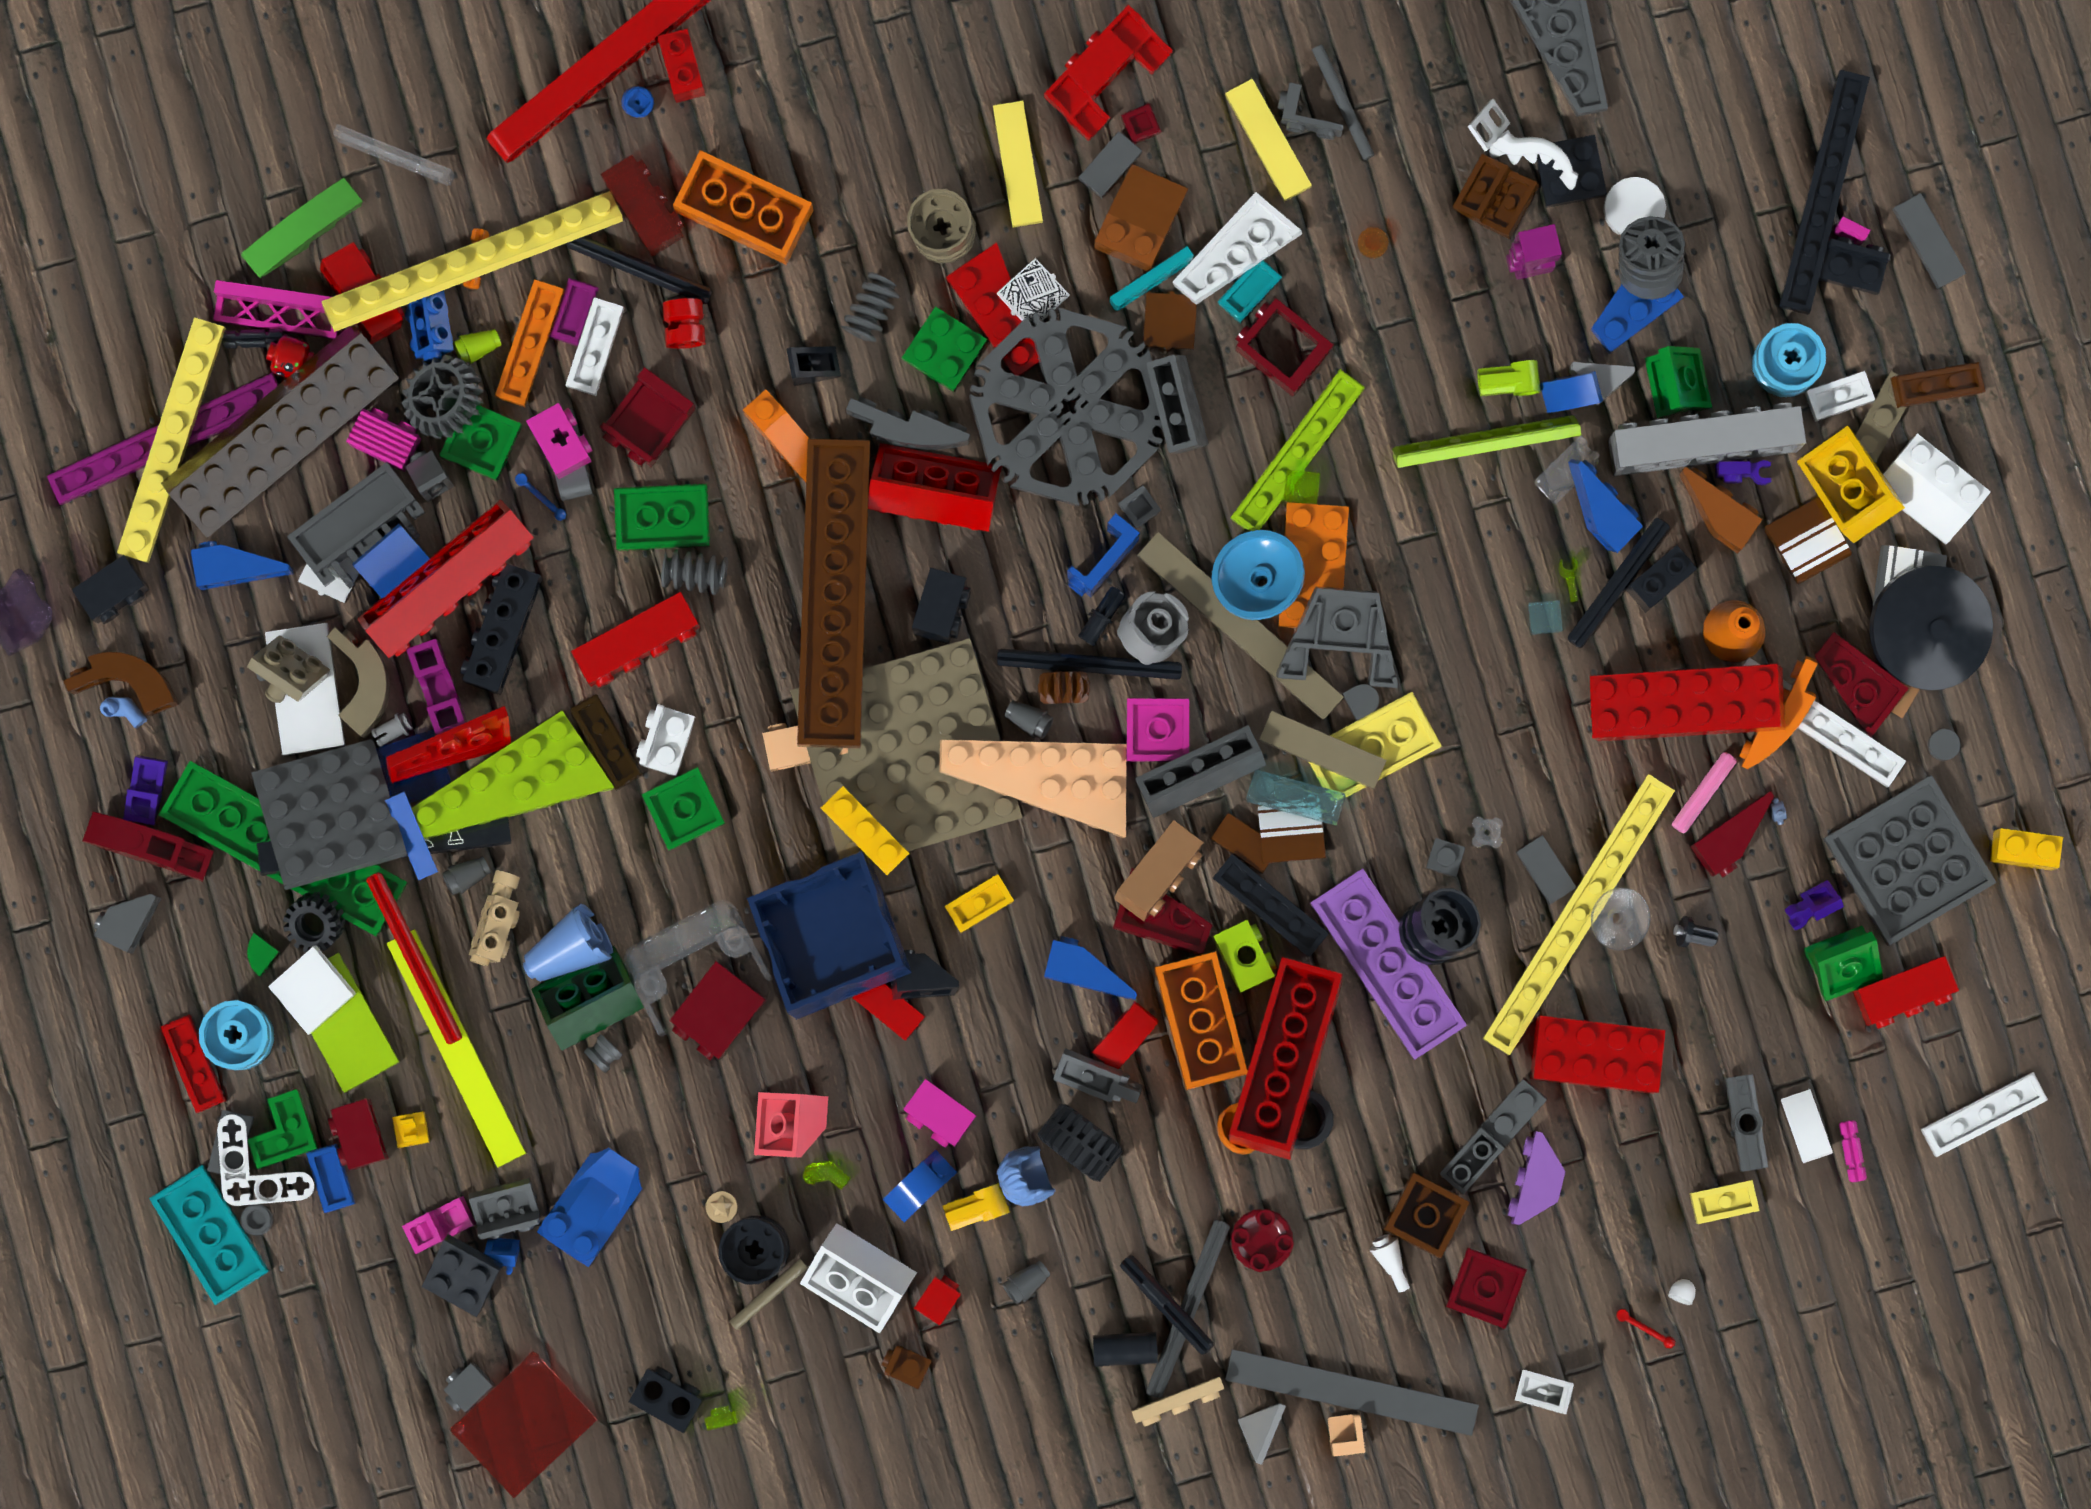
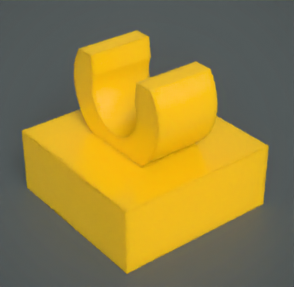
M424 1111L392 1117L398 1148L430 1143Z

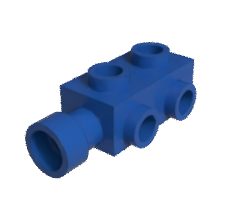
M440 291L407 304L408 308L405 311V318L411 326L412 338L410 340V348L415 353V357L424 359L425 362L432 363L433 358L442 360L443 355L454 350L445 292Z

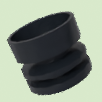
M1441 888L1430 893L1405 911L1398 928L1400 942L1405 951L1414 960L1426 965H1439L1472 946L1479 936L1481 922L1479 911L1467 895L1453 888Z
M763 1215L748 1216L732 1224L723 1233L719 1244V1260L724 1271L733 1280L745 1285L760 1284L773 1278L785 1267L790 1255V1241L785 1229L774 1219ZM759 1241V1247L764 1248V1252L759 1253L755 1257L753 1256L754 1252L749 1250V1246Z

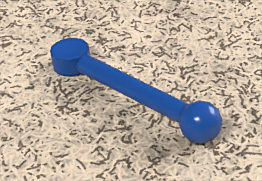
M520 473L516 475L515 481L519 486L526 487L554 513V517L557 520L565 519L566 511L564 509H558L528 482V477L525 474Z

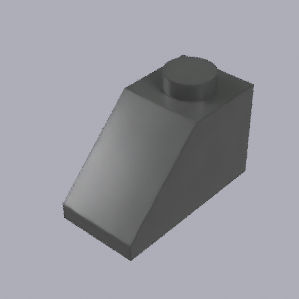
M424 450L415 454L409 459L410 464L405 466L418 491L427 502L454 487L432 450L428 453Z
M148 894L109 907L106 913L102 911L96 919L94 928L97 930L94 936L127 953L133 954L162 898Z

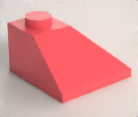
M758 1092L754 1155L801 1158L826 1129L828 1096Z

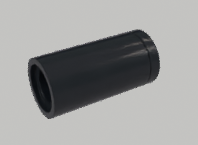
M1156 1332L1093 1335L1094 1367L1158 1364Z

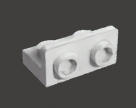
M660 704L657 705L656 711L651 709L645 727L650 728L647 739H641L636 753V757L640 758L639 764L643 767L677 777L696 717L666 708Z

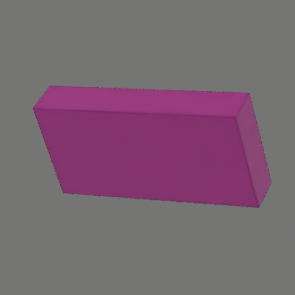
M571 278L568 279L550 338L578 347L593 299L597 297L598 287Z

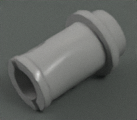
M405 712L402 714L396 713L394 714L395 718L377 728L371 729L374 738L385 732L387 733L376 740L380 747L403 734L409 735V731L414 729Z

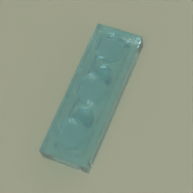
M1255 770L1246 796L1247 802L1337 826L1346 798L1345 793L1260 770Z

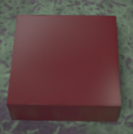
M1150 103L1121 115L1129 138L1134 144L1161 134V129Z

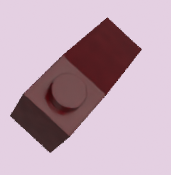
M1771 791L1690 846L1711 877L1719 873L1723 878L1738 868L1735 862L1743 856L1774 798Z

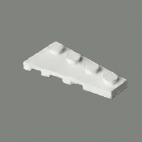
M1255 192L1173 280V285L1197 305L1302 235V231Z

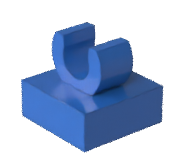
M488 1239L484 1254L506 1266V1274L511 1275L513 1267L516 1266L520 1240Z

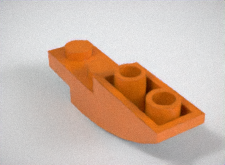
M1806 655L1803 662L1796 661L1790 677L1795 680L1790 690L1785 688L1783 690L1785 730L1756 732L1752 742L1746 740L1739 757L1744 759L1742 762L1743 768L1749 769L1775 752L1793 734L1807 715L1816 698L1815 693L1806 690L1818 664L1816 659Z

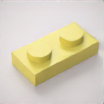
M1753 1180L1689 1193L1696 1224L1759 1211Z

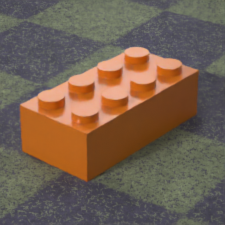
M701 150L673 204L676 213L787 265L813 212L811 202Z
M1212 952L1155 967L1154 970L1185 1089L1190 1090L1247 1075L1248 1071L1217 953Z

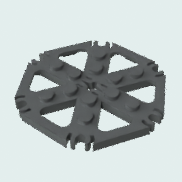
M1058 307L1059 321L1056 320L1057 315L1053 308L1048 310L1049 321L1045 323L1039 319L1038 312L1033 313L1032 322L1035 327L1031 325L1028 315L977 365V367L989 370V373L982 369L975 370L974 375L983 378L984 385L982 387L972 385L970 391L975 394H982V397L970 394L969 398L987 465L991 460L998 457L999 460L992 466L991 470L995 472L1001 466L1008 469V476L1004 478V483L1010 482L1015 475L1018 478L1010 488L1079 507L1077 493L1080 494V500L1084 506L1089 504L1087 494L1090 491L1097 494L1099 502L1105 499V493L1101 487L1105 488L1107 497L1110 498L1160 448L1153 447L1147 442L1149 441L1155 445L1162 443L1163 439L1155 437L1152 433L1154 427L1162 428L1161 420L1154 419V417L1160 416L1146 366L1147 362L1152 361L1150 351L1148 349L1141 357L1137 355L1144 349L1145 344L1142 342L1137 348H1132L1128 344V339L1134 334L1133 331L1127 332L1122 339L1119 338L1121 332L1127 327ZM1072 326L1102 333L1108 340L1107 347L1078 376L1076 375L1066 337L1067 329ZM1022 339H1032L1045 383L1005 372L1001 367L1002 358ZM1136 368L1142 373L1149 405L1144 410H1137L1099 398L1127 370ZM1072 388H1074L1075 390L1070 395H1068L1067 393ZM1079 395L1080 398L1073 407L1075 414L1067 412L1058 419L1057 416L1062 412L1061 409L1063 408L1061 401L1069 402ZM1086 401L1087 404L1081 408L1080 406ZM996 403L1038 416L1009 444L1001 445L995 440L988 408L991 404ZM1055 406L1056 409L1051 412L1050 409ZM1068 419L1069 422L1064 425L1063 423ZM1092 431L1134 442L1137 447L1136 454L1116 474L1108 475L1104 473ZM1059 438L1071 478V483L1067 487H1059L1038 481L1030 475L1031 465Z

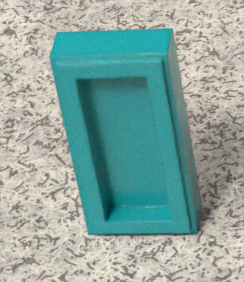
M1263 260L1243 273L1220 298L1218 304L1241 324L1282 279V276Z

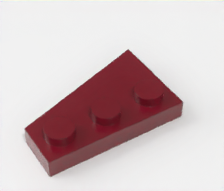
M1832 632L1814 656L1869 737L1874 735L1909 689L1835 632Z
M1166 894L1162 898L1166 903L1155 917L1150 914L1145 921H1142L1120 904L1113 929L1198 956L1203 955L1212 924L1184 904L1178 903Z

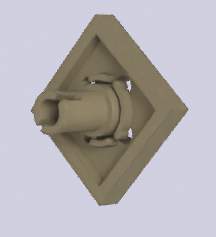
M281 635L255 654L247 665V668L270 683L265 691V695L275 703H281L285 699L286 694L299 702L322 683L331 670L323 665L318 658L310 656L298 648L293 641L283 638Z

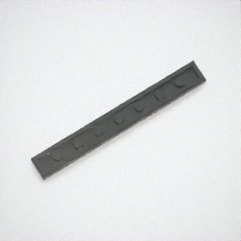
M1234 1349L1231 1350L1225 1380L1470 1436L1473 1434L1479 1406L1478 1404Z

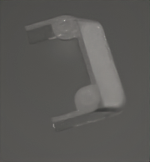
M717 901L636 943L625 952L624 965L658 1035L663 1037L668 1034L652 1004L661 999L667 990V982L661 969L715 941L718 942L723 953L732 958H738L751 952L765 980L770 981L773 979L740 913L731 902Z

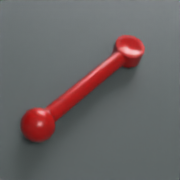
M1625 1309L1617 1311L1616 1318L1619 1321L1629 1322L1663 1342V1345L1668 1349L1675 1346V1339L1673 1337H1665L1632 1318Z

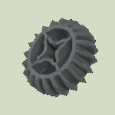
M444 355L442 360L433 358L432 363L423 361V369L413 368L416 374L413 379H406L410 387L402 390L404 395L408 397L401 402L403 407L407 409L404 414L407 419L411 420L412 426L426 436L429 435L441 439L444 435L447 438H452L454 431L463 433L464 424L472 425L470 420L472 415H480L476 406L484 403L482 398L479 397L484 392L483 387L479 385L481 379L475 373L474 368L466 364L461 358ZM456 376L459 385L454 386L449 382V377ZM432 408L436 412L437 417H429L427 409Z

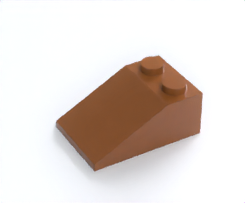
M1132 164L1095 240L1094 249L1149 272L1157 261L1188 188Z

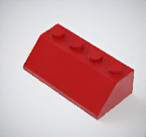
M880 443L870 479L868 509L880 513L897 514L912 519L929 520L944 525L950 524L989 532L1002 466L993 472L991 468L994 464L989 463L987 465L985 462Z

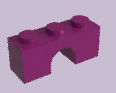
M1555 224L1518 232L1509 249V254L1506 255L1509 272H1515L1516 280L1553 272L1556 266L1555 261L1559 260L1562 255Z
M433 639L408 648L406 651L416 679L419 681L428 706L427 711L435 734H441L466 723L467 719L440 642L437 639Z

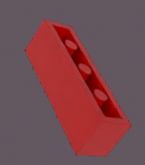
M679 592L577 647L571 653L588 684L591 687L597 685L598 688H601L614 681L613 675L622 670L625 673H629L642 665L640 660L650 655L653 658L663 655L670 650L668 645L679 640L680 643H684L697 635L695 631L700 626L682 593Z

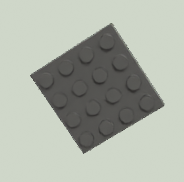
M373 739L251 772L285 890L407 856L398 821L391 816L385 802L386 799L390 798Z
M1932 775L1823 838L1887 946L1892 945L1997 883Z

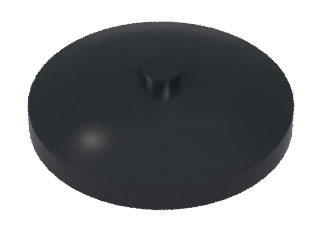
M1918 566L1897 575L1880 592L1870 617V640L1879 663L1886 672L1902 684L1917 689L1941 690L1965 681L1983 663L1992 642L1993 617L1990 605L1983 591L1967 575L1945 566Z

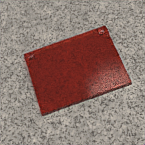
M532 1351L520 1365L460 1421H457L450 1428V1431L504 1489L515 1498L598 1419L539 1357V1354Z

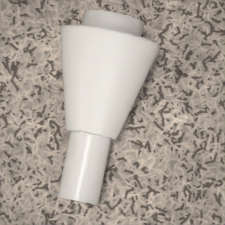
M1385 1234L1372 1241L1374 1245L1369 1251L1385 1271L1391 1275L1398 1292L1406 1291L1410 1286L1402 1271L1403 1265L1398 1237H1391L1390 1234Z

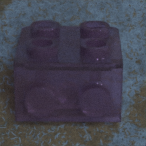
M20 568L13 571L6 586L0 589V643L8 656L40 641L52 622V610L45 600L40 599L35 591L36 586L30 575L24 574Z

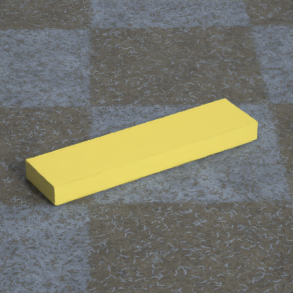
M1250 79L1226 92L1225 96L1284 202L1311 188L1312 184L1254 80Z
M1023 101L993 105L1012 228L1043 223Z

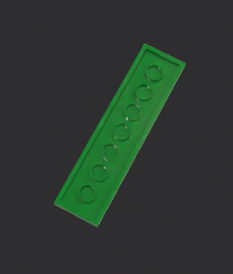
M189 761L159 815L260 871L257 843L271 840L259 799L196 763ZM373 865L291 889L301 895L309 892L311 895L314 892H320V898L325 894L329 895L328 902L332 903L336 900L339 904L335 909L342 908L344 913L340 917L378 937L386 920L366 879L375 873H382L396 903L408 882L378 865ZM280 873L267 875L283 884Z

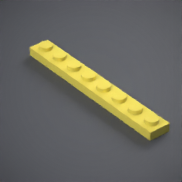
M194 317L117 551L119 555H125L126 557L149 564L170 500V495L161 483L181 466L226 329L224 326Z

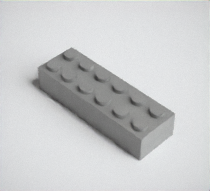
M1792 403L1775 404L1773 409L1761 411V407H1749L1742 409V413L1730 415V411H1718L1711 413V417L1699 419V415H1687L1680 417V421L1668 423V419H1657L1649 421L1650 425L1637 427V423H1626L1619 425V429L1615 430L1608 439L1613 476L1797 453L1806 444L1801 406L1792 407Z

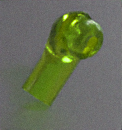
M828 1160L810 1163L803 1172V1179L808 1184L829 1180L840 1190L851 1179Z

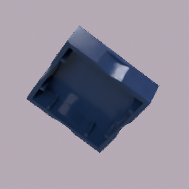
M863 851L821 867L818 871L805 878L787 881L747 898L760 937L770 953L773 974L786 1011L796 1020L912 973L873 863Z

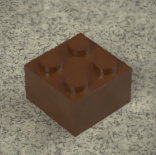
M1411 1173L1382 1229L1437 1258H1442L1470 1202L1415 1173Z

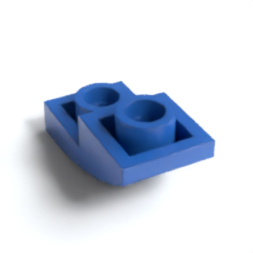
M1596 371L1571 377L1569 375L1540 383L1547 413L1589 406L1603 401Z

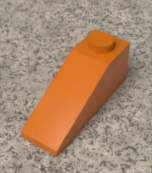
M765 389L743 409L744 415L806 483L807 445L809 438L785 409Z

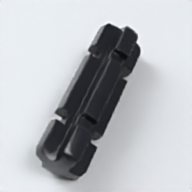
M265 329L240 330V333H237L235 330L225 331L222 342L223 346L227 349L237 348V346L242 348L267 347V344H271V342L278 343L279 339L284 336V333L281 329H269V332H266Z

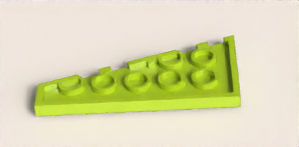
M560 711L412 807V811L424 839H429L459 831V829L489 823L496 819L523 814L553 806L560 802L587 797V795L602 791L613 790L614 786L564 712Z

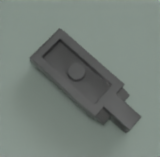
M1066 1048L1053 1078L1057 1082L1110 1103L1112 1100L1120 1102L1121 1098L1137 1103L1143 1089V1085L1129 1079L1130 1075L1127 1073H1123L1119 1069Z

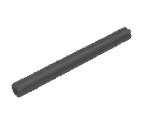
M1215 1220L1212 1224L1180 1305L1192 1320L1230 1228L1228 1223L1221 1220ZM1174 1325L1171 1327L1158 1364L1146 1390L1147 1394L1156 1398H1162L1186 1339Z

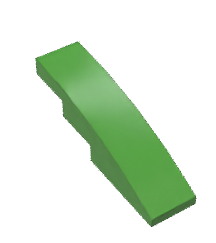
M342 178L274 226L244 250L241 256L261 279L309 248L312 241L334 228L337 221L359 208L363 201L345 178Z

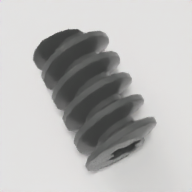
M869 272L867 277L872 283L864 282L862 284V289L867 294L857 293L856 299L861 305L851 304L850 310L854 315H845L844 317L845 322L849 326L842 325L840 327L859 339L876 342L877 339L872 335V330L881 332L883 330L877 323V320L887 321L889 319L883 312V309L893 310L894 306L889 302V298L899 299L900 295L894 290L897 287L895 283L879 274Z
M678 550L673 552L671 558L667 556V551H665L661 573L662 587L667 588L671 580H673L676 590H679L685 582L687 591L691 592L695 585L698 584L699 592L704 593L710 585L712 595H717L720 588L722 587L724 590L728 557H724L721 564L717 565L715 555H712L708 563H705L703 553L698 555L696 561H692L691 552L687 551L683 559H680Z

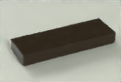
M597 694L570 709L616 791L643 776Z

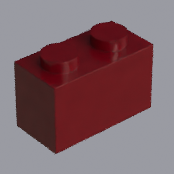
M366 1098L330 1110L332 1117L328 1118V1123L333 1136L338 1135L341 1147L337 1148V1152L342 1166L347 1165L348 1170H356L389 1159L371 1099Z

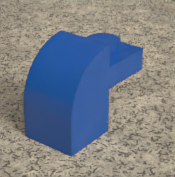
M935 1150L913 1169L883 1201L905 1222L957 1172Z

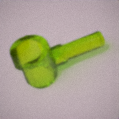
M1572 557L1574 568L1566 570L1561 559L1558 571L1566 578L1570 601H1578L1574 576L1578 568V561L1575 557Z

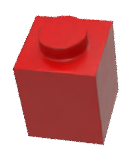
M943 1275L941 1280L935 1276L914 1309L940 1326L961 1296V1293L957 1291L959 1284Z

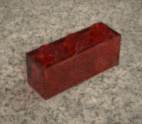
M631 154L601 173V177L653 257L684 238L680 230L684 227V224L675 210L669 213L663 204L668 199L659 185L653 188L647 177L651 176V173L641 159L636 162Z

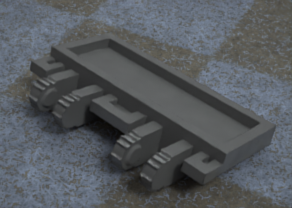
M386 462L287 537L325 587L335 580V577L328 569L332 566L350 589L355 585L353 583L354 580L343 570L339 563L347 557H350L355 562L359 557L353 551L354 548L357 547L363 555L383 538L378 531L382 528L385 534L391 531L390 526L398 520L405 526L406 532L416 540L420 537V534L403 512L407 510L412 518L416 520L425 511Z

